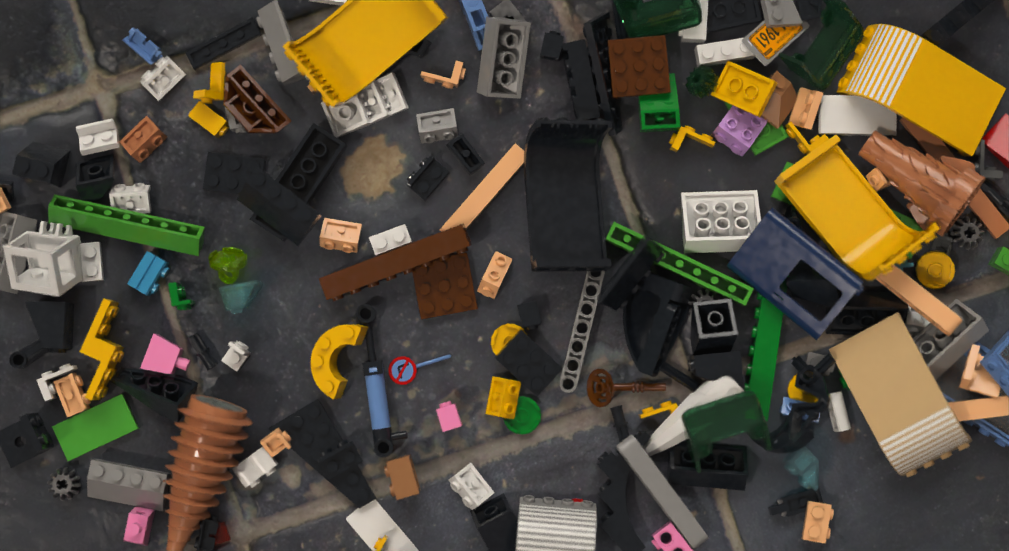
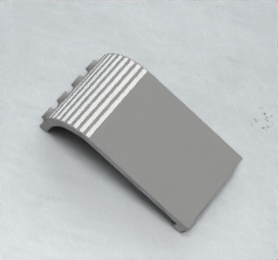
M532 495L520 497L515 551H595L597 528L596 503L589 500L575 502L572 499L554 500L552 497L541 499L535 498Z

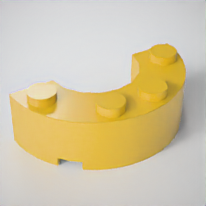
M359 324L339 325L326 331L316 342L311 355V371L315 383L328 397L332 399L342 397L348 380L342 377L338 371V354L347 345H362L368 330L367 326Z

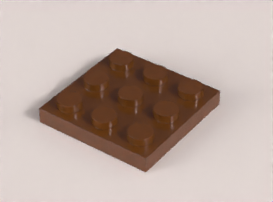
M665 35L607 41L613 98L669 94L671 92Z
M467 253L451 255L450 258L442 261L439 258L432 260V265L424 268L421 265L414 267L415 271L412 274L421 320L478 309Z

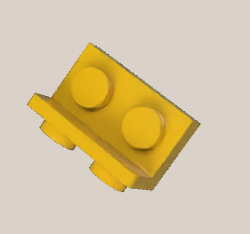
M492 376L485 414L514 419L521 382Z

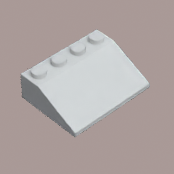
M757 190L681 193L684 253L737 252L761 221Z

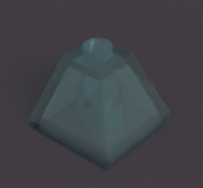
M254 280L219 287L226 311H232V314L242 313L243 309L248 308L262 288L263 282Z

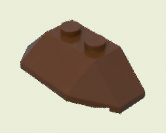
M241 64L226 75L223 105L248 133H278L292 122Z

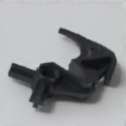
M829 353L816 366L808 365L800 356L792 358L793 362L791 364L799 372L796 375L795 387L801 392L818 399V401L814 403H792L788 417L777 430L770 434L758 435L748 428L746 433L764 450L772 453H791L805 447L814 438L813 431L809 426L813 420L819 418V413L828 409L830 403L823 374L836 360ZM807 414L808 418L802 425L803 428L801 429L802 416Z

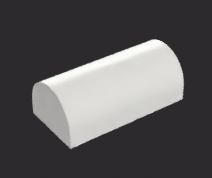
M842 391L829 393L830 403L828 411L833 431L842 432L851 429Z

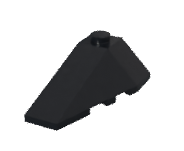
M121 367L111 378L112 383L159 415L175 422H179L184 416L178 408L188 407L190 396L195 394L198 387V382L180 375L168 377L164 376V373L157 372V375L147 374L144 370Z

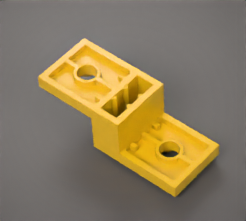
M105 298L80 349L81 353L101 361L85 395V398L90 400H101V397H105L108 391L106 386L109 380L116 374V369L114 368L117 362L120 363L124 356L123 346L103 338L104 335H108L111 329L109 324L112 317L115 318L119 311V307H117L118 302Z

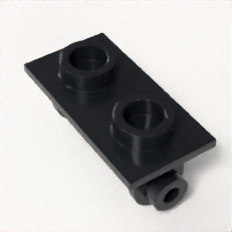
M794 205L787 206L785 214L782 215L802 230L800 217L797 216L798 210Z
M211 515L210 519L200 520V536L196 537L194 548H197V551H214L216 538L209 537V534H217L220 522L218 516Z

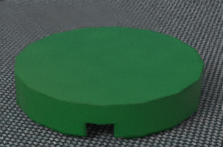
M520 396L518 397L515 418L503 419L510 431L523 435L531 433L537 428L540 423L541 412L534 400L529 397Z

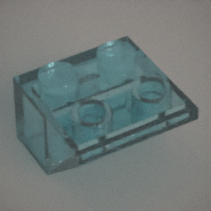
M806 447L789 453L782 460L786 464L783 467L791 475H796L799 478L797 482L804 489L816 491L818 489L819 460Z

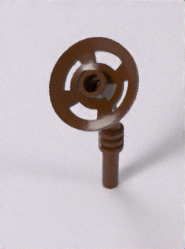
M595 369L588 377L587 393L590 401L595 406L605 407L611 402L614 391H632L633 393L635 391L637 393L640 391L641 393H644V391H666V383H644L643 381L641 383L639 381L637 383L635 381L632 383H613L611 375L606 370ZM594 381L597 382V384H596V391H597V393H594ZM599 398H600V399H606V401H605V402H601V401H599Z

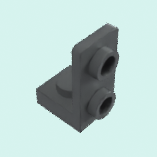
M981 139L973 154L976 156L974 163L976 172L987 180L1003 179V171H998L997 167H985L984 170L985 140Z

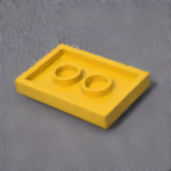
M727 61L710 95L760 118L778 83L731 61Z

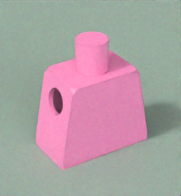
M153 334L140 368L174 374L177 368L187 371L190 360L181 357L183 348L161 335Z
M135 506L128 516L124 541L148 546L155 510Z

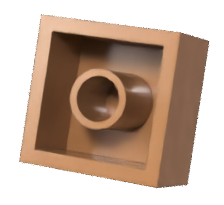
M411 454L386 462L387 465L384 466L386 477H390L392 484L389 485L392 497L396 496V499L399 500L421 492Z

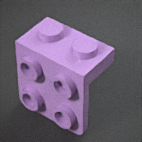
M732 105L711 135L718 142L728 146L733 153L739 154L742 157L765 127L767 120Z

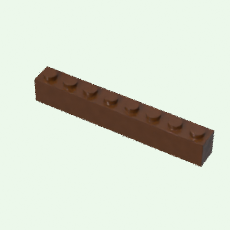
M463 223L318 279L326 300L332 298L334 302L344 298V293L350 292L352 295L362 291L361 287L365 285L371 288L379 285V280L385 278L386 282L397 278L396 274L402 271L405 275L415 271L414 267L421 265L422 268L432 265V260L439 258L440 261L451 257L450 253L457 251L458 254L469 251L468 246H471L472 243Z

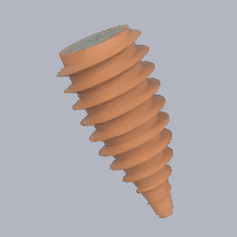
M197 394L190 396L188 407L178 408L185 415L184 421L174 422L181 429V433L177 436H171V439L177 442L178 445L177 449L167 451L175 457L174 464L165 465L166 468L172 471V478L163 480L171 488V493L163 495V497L169 500L170 509L164 510L169 513V525H166L168 526L167 551H183L187 542L190 541L194 530L200 528V520L211 516L207 508L220 504L215 494H222L227 491L221 482L233 478L232 473L227 468L238 466L239 462L232 455L244 451L243 447L237 442L249 437L242 428L253 423L246 416L248 412L246 409L221 399Z

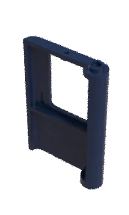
M774 208L770 209L727 265L732 272L754 288L755 291L816 341L855 294L859 296L865 289V286H863L865 281ZM800 260L809 264L843 293L842 297L823 320H818L780 288L783 281Z

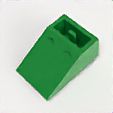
M675 73L669 74L671 91L669 94L638 96L640 132L679 130L680 113Z

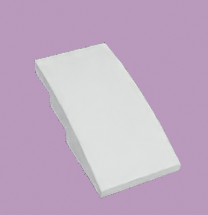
M390 73L374 80L361 92L338 107H331V105L328 107L324 102H321L336 138L409 108L395 73Z
M822 96L818 108V134L871 136L876 130L884 136H896V113L888 108L859 96Z

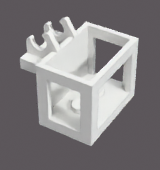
M41 221L39 232L26 231L3 246L11 289L61 296L82 280L76 247L81 241L80 236L73 235L71 225H66V231L63 234V224L57 223L56 225V223L51 222L50 229L47 231V222ZM14 255L27 257L29 269L19 276L17 275Z

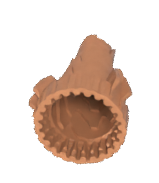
M876 130L868 138L858 154L877 167L891 181L890 184L905 194L904 198L909 201L906 207L924 231L933 223H936L940 228L936 233L942 237L959 219L985 181V177L977 173L975 165L969 161L942 156L938 161L929 154L923 155L916 149L907 147L894 138L890 140Z

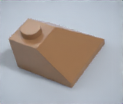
M776 71L768 78L776 81L778 84L761 117L778 129L793 109L797 95L792 83Z

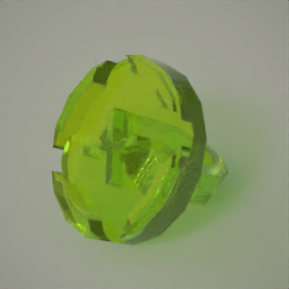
M224 247L222 251L217 252V250H214L209 254L208 264L212 269L218 271L219 279L223 283L233 284L239 277V269H242L247 264V254H244V251L239 248ZM225 272H230L233 277L226 276Z

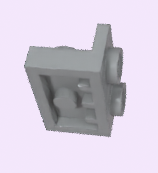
M454 108L416 114L421 143L451 140L458 136Z

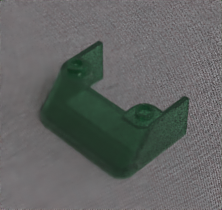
M613 0L630 38L661 36L696 27L702 22L700 0H651L648 2H643V0Z
M823 0L826 7L822 10L820 18L824 26L804 55L795 53L790 57L781 52L778 55L791 71L821 90L828 88L864 33L861 23L847 4L841 0Z
M751 390L688 409L681 416L688 452L698 473H701L699 459L708 456L712 452V443L735 435L749 432L752 439H763L768 451L772 450L769 429L755 392Z

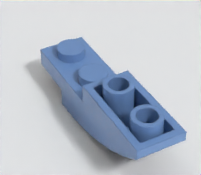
M459 0L477 49L482 50L486 16H488L482 0Z

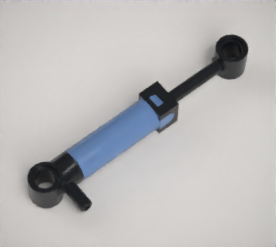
M363 304L357 308L356 317L364 326L368 327L365 338L369 362H364L362 365L367 389L374 451L377 456L385 458L391 455L394 450L393 440L407 439L408 433L407 431L394 433L391 431L383 360L376 361L371 323L376 318V311L372 306ZM369 309L371 311L369 319L361 317L362 310ZM386 442L389 445L387 453H382L379 450L380 443Z

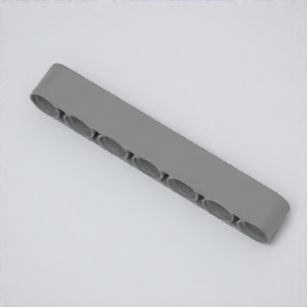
M590 271L586 272L559 381L560 389L566 393L573 392L578 384L605 271H601V275L597 278L593 277ZM587 286H594L596 288L594 296L586 294ZM588 304L591 306L592 311L589 315L582 313V305ZM579 323H584L587 326V331L584 334L579 333L576 329ZM575 341L581 342L583 346L580 352H574L572 349V344ZM570 360H575L578 363V368L575 371H570L567 367ZM567 378L573 381V387L569 390L563 387V381Z
M630 434L616 446L617 450L690 548L695 550L709 539L636 438Z

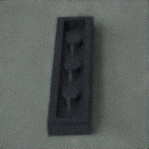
M252 17L185 52L193 69L196 70L256 39L262 34Z

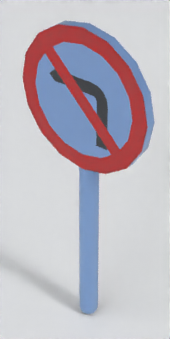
M448 354L416 365L408 357H397L389 365V376L397 384H408L416 377L417 368L451 358V355Z

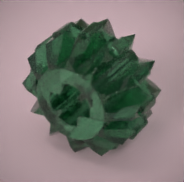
M701 64L700 67L695 66L693 72L689 71L690 76L685 78L687 80L685 86L689 93L701 99L704 96L709 97V93L714 92L713 88L718 85L716 82L718 77L714 70Z

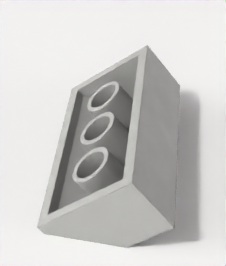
M274 0L258 10L259 17H256L259 27L264 28L265 35L262 36L265 45L270 46L271 52L269 57L272 64L276 63L278 69L275 71L278 82L282 81L285 86L305 79V76L297 70V63L294 60L291 61L284 53L283 45L288 41H293L282 7L278 0Z
M486 16L477 93L486 97L521 99L531 22Z
M9 212L0 214L1 291L18 293V290L11 289L3 246L26 231L36 232V219ZM14 255L17 275L19 276L26 269L27 257Z
M957 298L948 308L962 319V323L950 336L945 335L933 324L929 323L913 338L935 380L967 352L972 344H975L989 331L983 318Z
M92 459L87 477L88 497L164 511L166 498L163 495L168 493L169 485L163 480L171 478V473L101 459Z

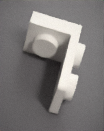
M230 341L228 343L230 349L221 361L238 372L251 352L247 350L249 347L241 341Z
M68 363L60 366V371L53 373L51 370L41 374L42 378L37 379V383L45 401L57 398L55 395L57 393L56 388L50 380L77 370V365L71 366Z

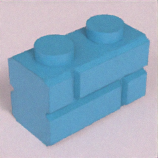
M146 251L127 284L147 296L155 294L160 286L158 284L161 277L164 278L169 272V263L155 254Z

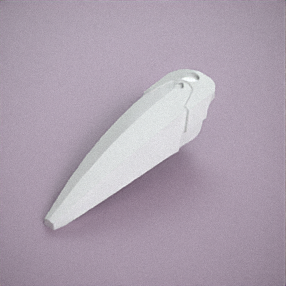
M729 376L721 377L716 381H705L657 428L642 448L648 456H652L684 441L716 421L722 415H726L744 401L745 391Z

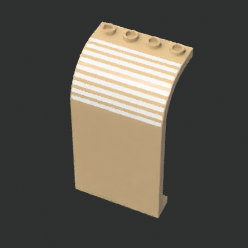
M898 312L829 349L881 449L900 476L906 475L909 478L918 473L917 469L924 467V469L929 468L935 464V460L939 458L944 460L953 455L952 451L956 449L962 451L970 446L969 443L973 441L972 438L966 433L953 413L904 324L902 316Z

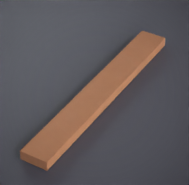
M905 118L899 120L926 154H929L938 161L942 156L955 158L942 140ZM979 189L968 207L992 237L997 239L1009 230V223L984 192Z

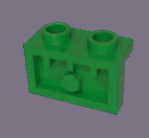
M177 282L168 283L172 307L180 311L190 310L191 306L195 305V301H183L186 298L185 287H182Z

